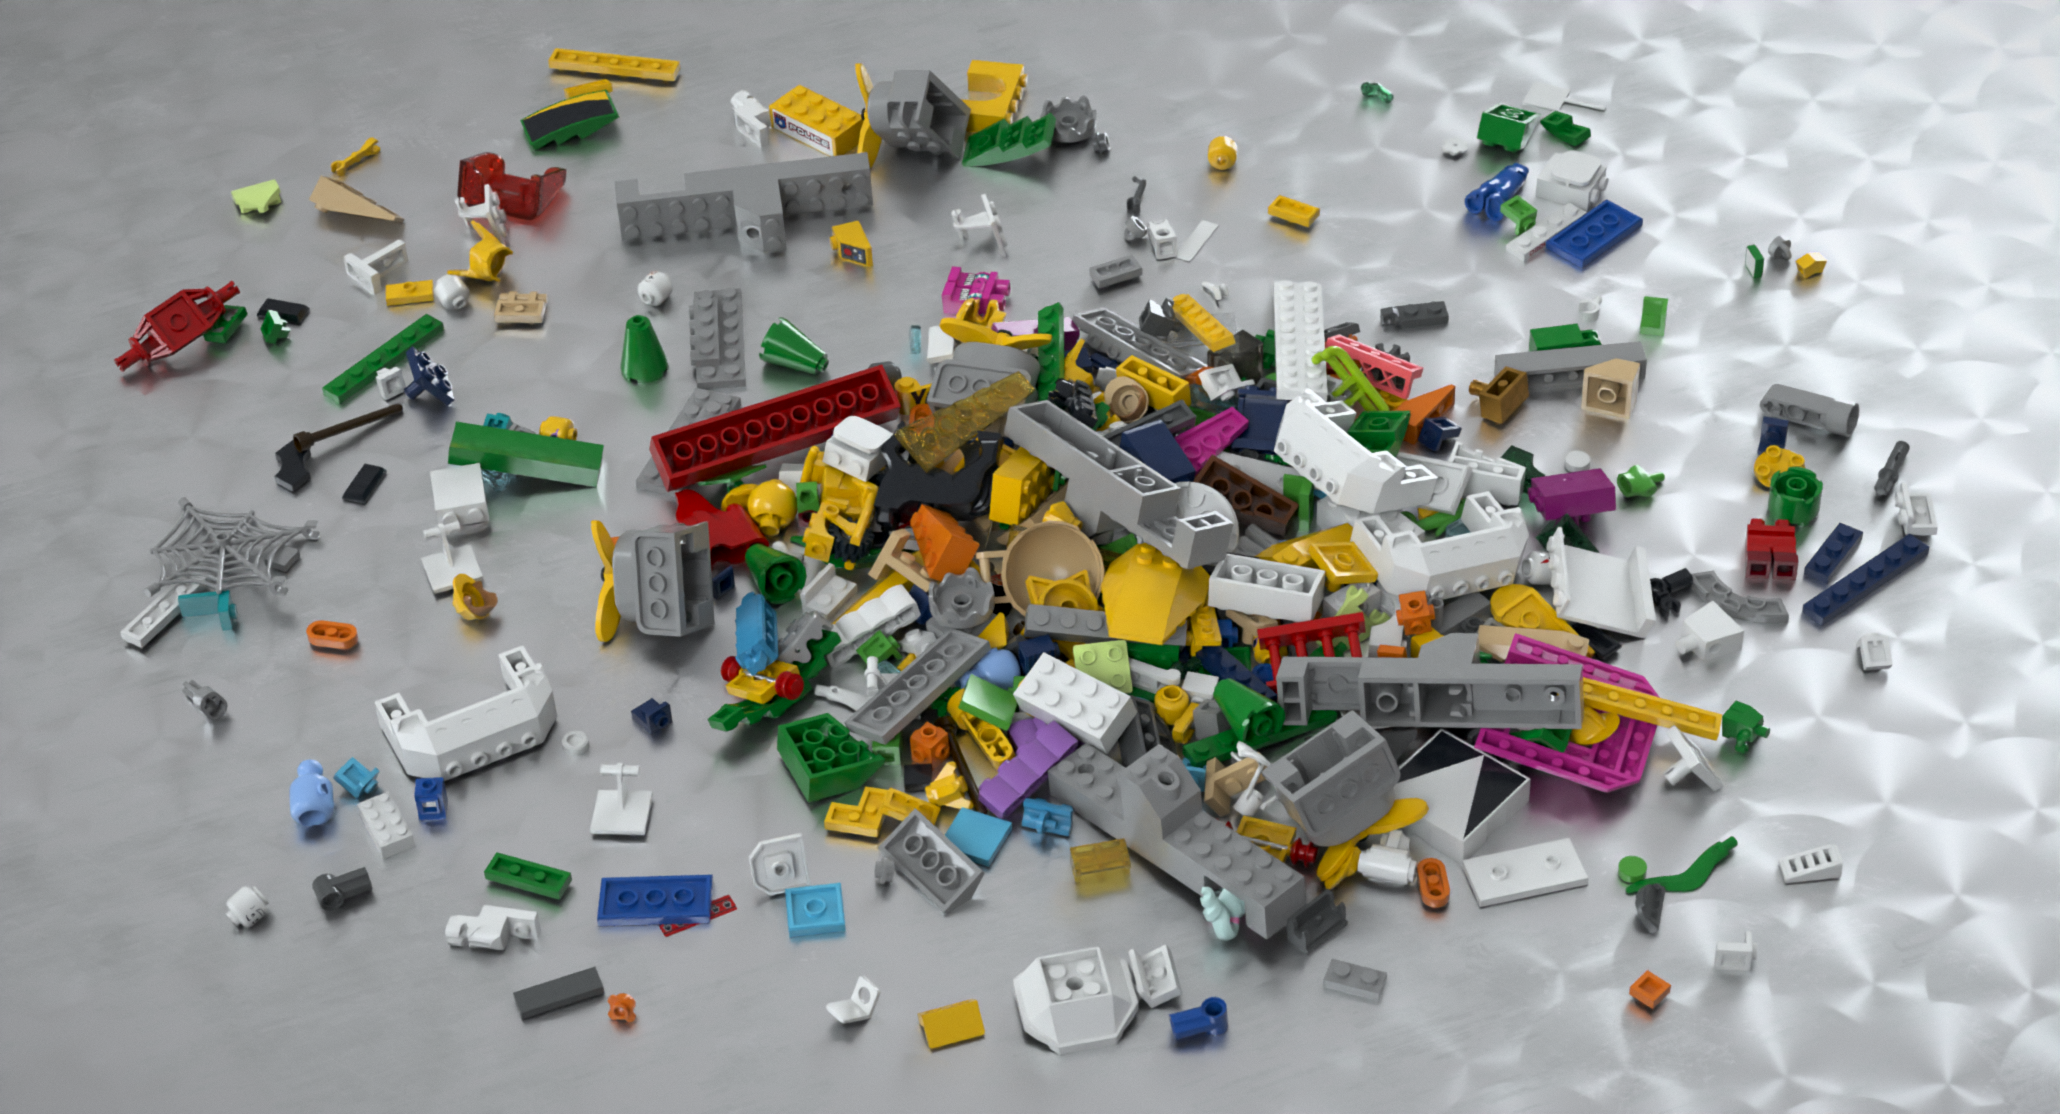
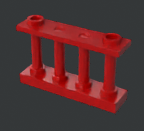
M1363 612L1257 629L1260 650H1269L1274 681L1266 682V685L1277 694L1278 698L1276 676L1281 664L1279 648L1282 646L1293 645L1295 646L1297 657H1308L1306 644L1308 642L1321 641L1324 657H1335L1332 640L1337 637L1346 636L1349 640L1351 657H1362L1359 635L1366 633Z

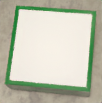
M1755 244L1747 246L1745 266L1754 279L1762 277L1764 257Z

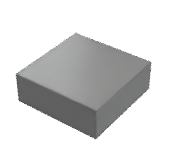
M283 545L274 556L271 567L287 572L299 559V550ZM276 546L264 558V563L266 566L272 551L276 548Z

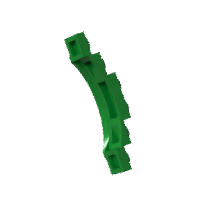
M822 629L823 636L820 640L809 639L806 643V647L811 653L810 661L807 663L793 661V665L798 667L804 682L803 691L797 699L789 700L776 694L771 701L765 704L751 700L735 704H724L720 710L707 719L711 728L727 732L735 729L739 722L753 725L758 723L762 716L773 719L782 716L788 707L793 703L801 701L805 694L812 689L809 679L816 677L819 671L827 665L823 656L830 654L834 647L842 642L839 634Z

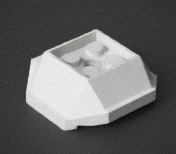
M1099 946L1038 957L1013 979V989L1024 1031L1035 1039L1049 1045V1048L1058 1055L1117 1045L1123 1035V1031L1138 1011V1000L1126 959L1115 957Z

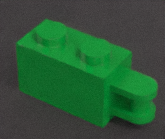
M1578 323L1530 329V352L1602 345L1596 330L1580 331Z

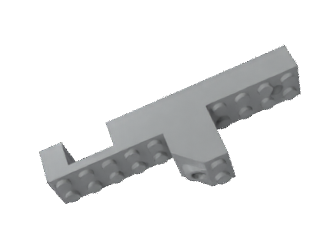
M867 152L684 173L686 190L640 195L638 179L615 181L622 240L737 227L740 242L761 252L787 250L783 216L873 205Z
M1045 400L1009 407L1004 435L1013 440V443L1028 450L1031 455L1044 461L1047 466L1062 473L1063 477L1069 479L1064 502L1073 515L1083 522L1081 532L1090 540H1093L1095 544L1111 543L1115 534L1127 529L1129 532L1144 539L1145 543L1160 550L1163 555L1178 562L1185 569L1211 565L1214 562L1225 560L1234 524L1232 521L1217 511L1183 519L1177 518L1175 513L1181 491L1179 486L1050 401Z
M1450 633L1421 645L1418 658L1283 657L1276 676L1278 703L1285 711L1283 725H1307L1312 710H1360L1361 718L1370 726L1582 729L1584 718L1582 665L1480 664L1479 633ZM1557 692L1559 696H1553L1550 693Z
M1086 743L1047 771L1051 796L1063 804L1072 806L1075 812L1199 895L1203 896L1201 893L1202 887H1211L1214 892L1223 887L1244 901L1246 926L1265 939L1270 938L1287 924V919L1306 905L1305 877L1202 810L1200 788L1179 756L1162 745L1158 744L1125 768Z

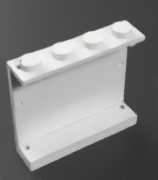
M1558 527L1555 534L1549 537L1546 546L1550 555L1549 569L1552 572L1551 587L1554 589L1553 605L1556 606L1557 618L1645 639L1656 622L1646 549L1635 546L1628 560L1564 545L1563 539L1565 536L1562 532V527Z

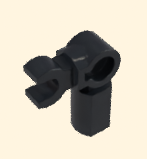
M1686 568L1667 575L1662 579H1650L1653 603L1660 607L1659 611L1663 617L1667 618L1669 616V608L1674 609L1676 613L1680 612V602L1676 598L1670 597V594L1693 584L1692 574Z

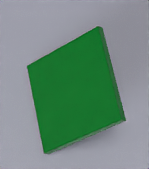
M766 464L747 466L698 482V486L727 483V491L729 493L733 488L744 484L741 478L765 469L767 466Z

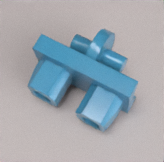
M1026 798L1024 800L1022 826L1034 828L1041 835L1050 832L1069 837L1072 828V806L1051 804L1041 798H1036L1035 800Z

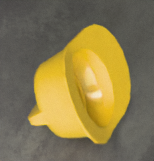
M1584 706L1582 729H1572L1568 741L1578 745L1599 743L1616 731L1620 718L1615 713H1598L1591 707Z

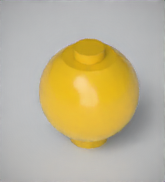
M772 479L759 484L753 489L748 499V513L764 535L774 536L779 534L780 528L784 529L789 526L797 515V497L794 491L778 479Z

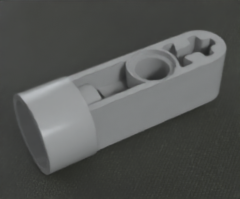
M1781 384L1772 385L1760 401L1761 410L1768 416L1789 420L1845 437H1850L1853 434L1860 411L1858 403Z

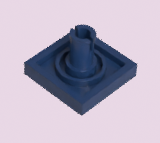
M412 346L406 351L414 381L404 388L405 394L410 399L415 400L417 396L426 390L447 406L450 405L455 399L452 393L453 387L447 377L448 371L442 364L433 362L424 351L420 352Z

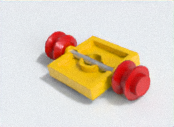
M735 656L727 657L721 666V676L725 681L729 682L725 685L728 693L757 703L765 704L771 701L776 694L782 698L795 700L801 695L804 688V682L798 667L782 661L775 660L765 670L757 672L754 676L747 669L740 667Z
M1243 815L1235 832L1284 864L1288 856H1290L1293 865H1296L1298 861H1303L1305 868H1308L1310 863H1315L1318 848L1314 847V843L1311 841L1308 845L1302 844L1301 838L1294 842L1296 837L1295 827ZM1228 821L1225 825L1233 830L1231 822Z

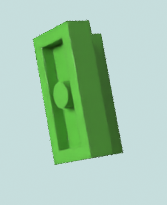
M1284 474L1283 495L1299 504V531L1309 532L1314 517V484L1304 476Z

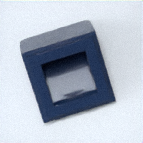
M729 566L712 579L713 598L719 599L735 587L733 567Z

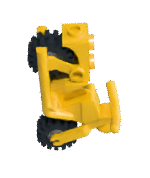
M812 446L806 456L800 482L817 481V484H821V506L818 513H812L808 526L810 528L805 530L802 542L806 543L804 556L828 563L830 555L835 554V559L843 558L842 562H845L844 567L847 570H853L857 560L861 562L863 558L867 559L870 554L874 538L873 530L870 528L876 511L874 503L881 481L889 470L888 464L868 481L864 482L822 462L824 452L820 451L817 446Z

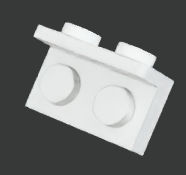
M829 563L823 570L818 572L809 585L802 589L800 594L802 610L808 613L814 610L818 611L830 621L857 593V584L837 576L835 565Z

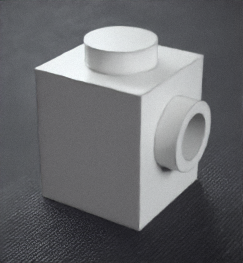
M1187 671L1182 689L1189 696V705L1191 702L1201 704L1205 699L1215 700L1213 693L1216 684L1219 682V677Z

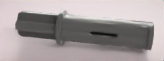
M1898 441L1895 444L1884 468H1881L1878 472V480L1874 490L1877 491L1879 496H1882V494L1887 495L1892 485L1898 480V473L1910 450V445L1905 441Z

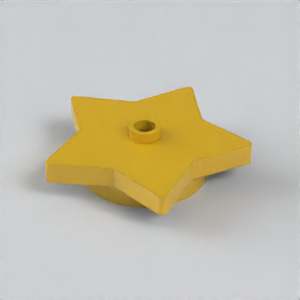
M1082 570L1066 579L1057 581L1035 576H1028L1025 580L1031 604L1104 611L1091 591L1087 570ZM1023 627V629H1022V631H1021V633H1020L1023 637H1024V627ZM1052 640V642H1057L1059 650L1072 660H1074L1073 646L1086 644Z

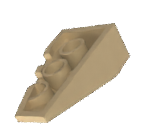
M1480 625L1477 632L1479 633V650L1491 654L1493 658L1501 663H1504L1515 633L1585 657L1589 644V639L1565 631Z

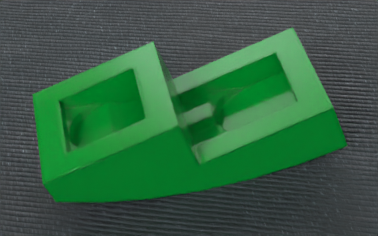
M1554 111L1540 120V124L1547 131L1568 144L1577 146L1591 137L1590 128L1573 124L1572 115Z

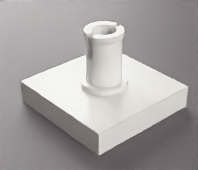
M1675 725L1666 731L1682 756L1675 764L1663 771L1664 775H1666L1665 777L1673 786L1691 771L1714 792L1724 786L1700 749Z

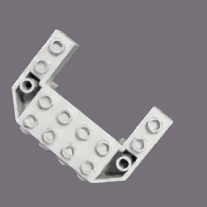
M1305 389L1286 405L1277 433L1274 452L1284 462L1294 467L1300 475L1311 481L1317 489L1322 490L1333 502L1372 514L1396 511L1430 503L1438 477L1422 464L1406 467L1388 451L1369 452L1347 434L1348 429L1354 423L1356 412L1341 400L1326 403L1313 391Z
M1487 491L1466 496L1461 521L1471 533L1421 543L1412 530L1392 534L1378 515L1355 519L1350 542L1354 541L1378 572L1377 580L1388 593L1399 596L1400 594L1425 590L1428 603V600L1434 597L1443 600L1513 584L1523 559L1529 534L1522 510L1519 507L1504 510L1490 492Z
M523 645L499 654L502 675L510 691L429 722L426 720L421 709L410 712L400 693L375 701L379 725L406 773L422 778L443 777L444 781L543 743L557 718L553 690L541 663L534 664Z

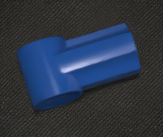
M1219 997L1205 999L1200 1007L1169 1014L1172 1032L1176 1040L1204 1032L1210 1035H1220L1229 1026L1227 1005Z

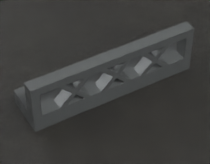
M1180 400L1103 437L1120 447L1122 432L1157 420H1162L1173 437H1176L1195 426L1196 416L1185 402Z

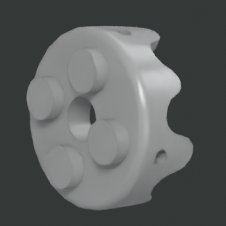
M1084 95L1078 101H1072L1068 97H1063L1055 106L1048 99L1043 104L1040 118L1049 113H1052L1056 118L1052 140L1055 142L1072 143L1085 140L1094 133L1097 127L1096 110H1092L1089 99Z
M967 568L962 575L947 573L939 585L934 581H931L929 584L930 612L932 617L944 626L953 629L975 627L986 621L993 613L995 597L992 583L983 582L975 568ZM963 602L965 605H957V603Z
M818 611L805 612L799 620L795 619L787 627V636L784 639L778 640V657L776 660L793 664V661L807 663L811 659V653L806 647L807 641L809 639L820 640L823 636L822 628L831 631L834 626Z

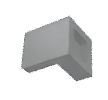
M1205 699L1193 710L1195 733L1198 740L1232 729L1215 700Z

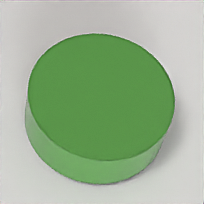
M1626 856L1620 860L1618 875L1623 881L1635 883L1645 879L1647 864L1642 858Z

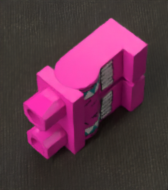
M952 266L942 292L943 312L957 314L964 301L969 298L980 299L978 314H983V317H985L991 299L997 300L999 310L1004 311L1006 306L1005 296H1009L1011 292L1010 280L999 279L998 272H991L990 274L987 272H980L978 274L963 273L961 267Z

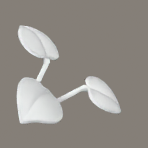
M1239 741L1237 743L1238 754L1232 751L1230 753L1231 763H1237L1245 759V757L1256 760L1259 766L1248 789L1243 792L1233 808L1244 816L1254 817L1259 808L1264 811L1267 806L1277 800L1276 795L1263 802L1264 795L1254 789L1264 765L1269 767L1272 764L1250 746Z

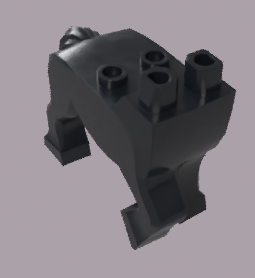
M901 421L894 434L881 447V452L889 468L881 481L874 503L878 513L876 522L881 525V531L898 530L899 523L906 524L911 520L913 514L918 512L922 504L947 512L956 521H971L990 513L993 473L1000 467L999 459L1004 443L1001 433L977 430L978 440H974L973 444L965 443V439L957 438L958 447L964 455L965 466L951 475L942 469L927 465L930 451L935 443L933 435L925 434L924 438L915 436L916 432H909L905 421ZM909 449L908 459L906 460L902 457V453Z

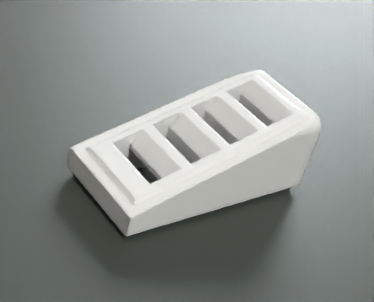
M1837 844L1821 846L1778 860L1785 883L1841 878L1843 861ZM1791 866H1796L1797 871L1793 872Z

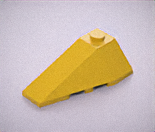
M1345 523L1273 544L1254 557L1321 570L1307 552L1310 544L1350 542L1353 527L1349 523Z

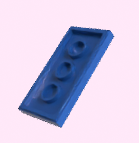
M1606 199L1546 241V249L1583 268L1643 225V218Z
M713 874L601 878L597 914L598 926L710 923Z

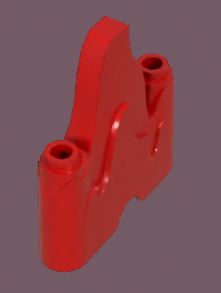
M685 489L675 493L678 505L675 514L677 523L692 526L701 522H708L711 573L713 567L720 562H728L732 565L745 562V554L752 545L763 544L769 547L768 540L742 505L733 503L726 508V511H721L711 505L696 491Z

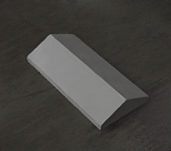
M916 808L877 848L889 860H894V865L945 914L969 901L985 874Z

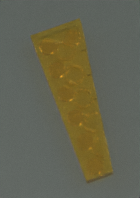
M1017 371L991 384L987 388L974 392L973 395L963 400L960 399L954 402L953 405L944 409L941 408L924 419L921 418L898 429L894 436L927 473L977 436V430H985L1009 411V407L1017 406L1029 397L1035 389Z

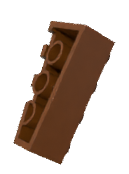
M1213 454L1193 481L1212 487L1220 492L1231 504L1239 523L1248 526L1255 524L1264 531L1285 536L1298 517L1299 504Z

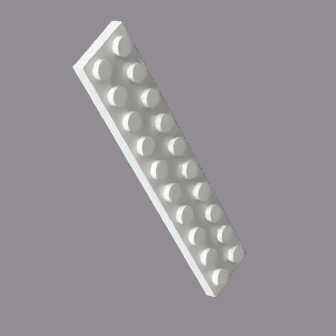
M1288 280L1274 282L1276 399L1293 400L1305 389H1310L1327 402L1326 362L1322 361L1315 365L1311 361V358L1316 353L1322 352L1325 349L1321 284L1310 281L1293 283Z

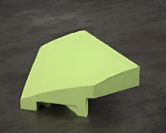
M275 179L231 191L233 201L236 205L240 206L241 213L257 209L259 212H266L269 210L268 206L281 203L279 196L281 192Z

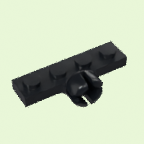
M1058 378L1054 382L1056 390L1049 391L1047 400L1062 410L1068 407L1072 417L1094 428L1098 418L1090 386L1081 380H1076L1075 382L1071 379Z

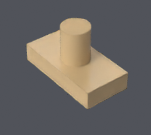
M1226 610V616L1243 627L1242 642L1252 645L1253 636H1258L1257 629L1278 626V621L1268 616L1248 615L1240 611Z

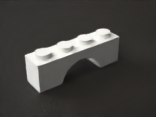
M1378 581L1377 588L1381 590L1380 611L1385 612L1391 618L1383 624L1371 626L1368 657L1378 658L1377 650L1379 645L1405 647L1407 653L1408 640H1404V637L1409 638V635L1405 636L1403 625L1398 626L1396 610H1400L1399 596L1388 593Z

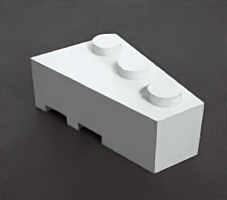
M1456 441L1448 462L1468 465L1473 469L1462 496L1466 497L1489 491L1498 503L1507 506H1518L1523 495L1526 467L1497 457L1496 460L1484 456V451L1476 449L1475 452L1463 448V443Z

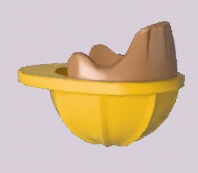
M460 573L454 577L452 604L456 609V613L467 620H482L489 616V613L498 603L496 593L486 591L481 581H475L466 574Z

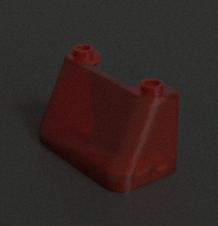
M484 152L460 160L457 198L460 200V197H463L468 207L485 203V185L489 184L492 192L497 193L500 210L504 209L506 216L533 220L543 213L564 186L567 169L551 167L542 176L535 174L531 176V179L505 174V162L500 155Z

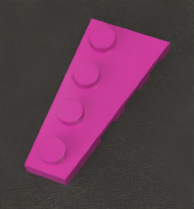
M1231 407L1174 437L1195 468V476L1201 471L1212 454L1217 457L1248 428L1249 420L1234 407Z

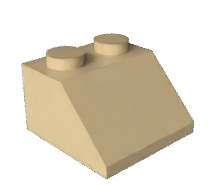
M1615 358L1585 368L1581 409L1630 419L1637 402L1640 363Z

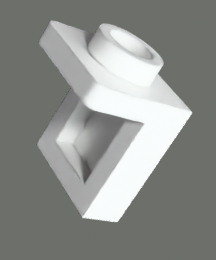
M914 629L906 633V638L898 643L901 646V652L913 653L917 658L937 639L934 632Z

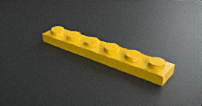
M559 48L554 49L548 60L549 68L621 75L623 77L659 79L663 81H675L681 69L680 61Z
M1180 294L1173 298L1175 317L1212 352L1236 343L1233 334L1189 294Z
M1583 677L1584 706L1666 728H1671L1675 725L1681 732L1717 741L1722 714Z

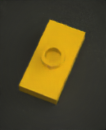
M1279 195L1268 207V214L1309 228L1319 217L1320 208Z
M433 280L408 281L386 285L387 306L434 301Z
M890 787L880 813L903 821L916 808L935 825L941 807Z

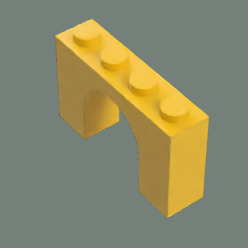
M972 60L967 71L968 91L988 92L1000 96L988 101L961 99L971 109L966 131L978 132L1002 119H1005L1009 125L1012 124L1013 113H1017L1018 100H1022L1023 87L1027 86L1028 75L1024 74V65Z

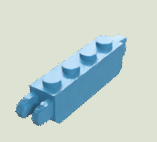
M750 592L743 597L741 605L736 608L735 634L737 643L735 646L737 648L736 660L742 669H747L754 676L757 672L765 670L768 665L777 659L778 631L777 612L771 608L762 594L756 595L754 592Z

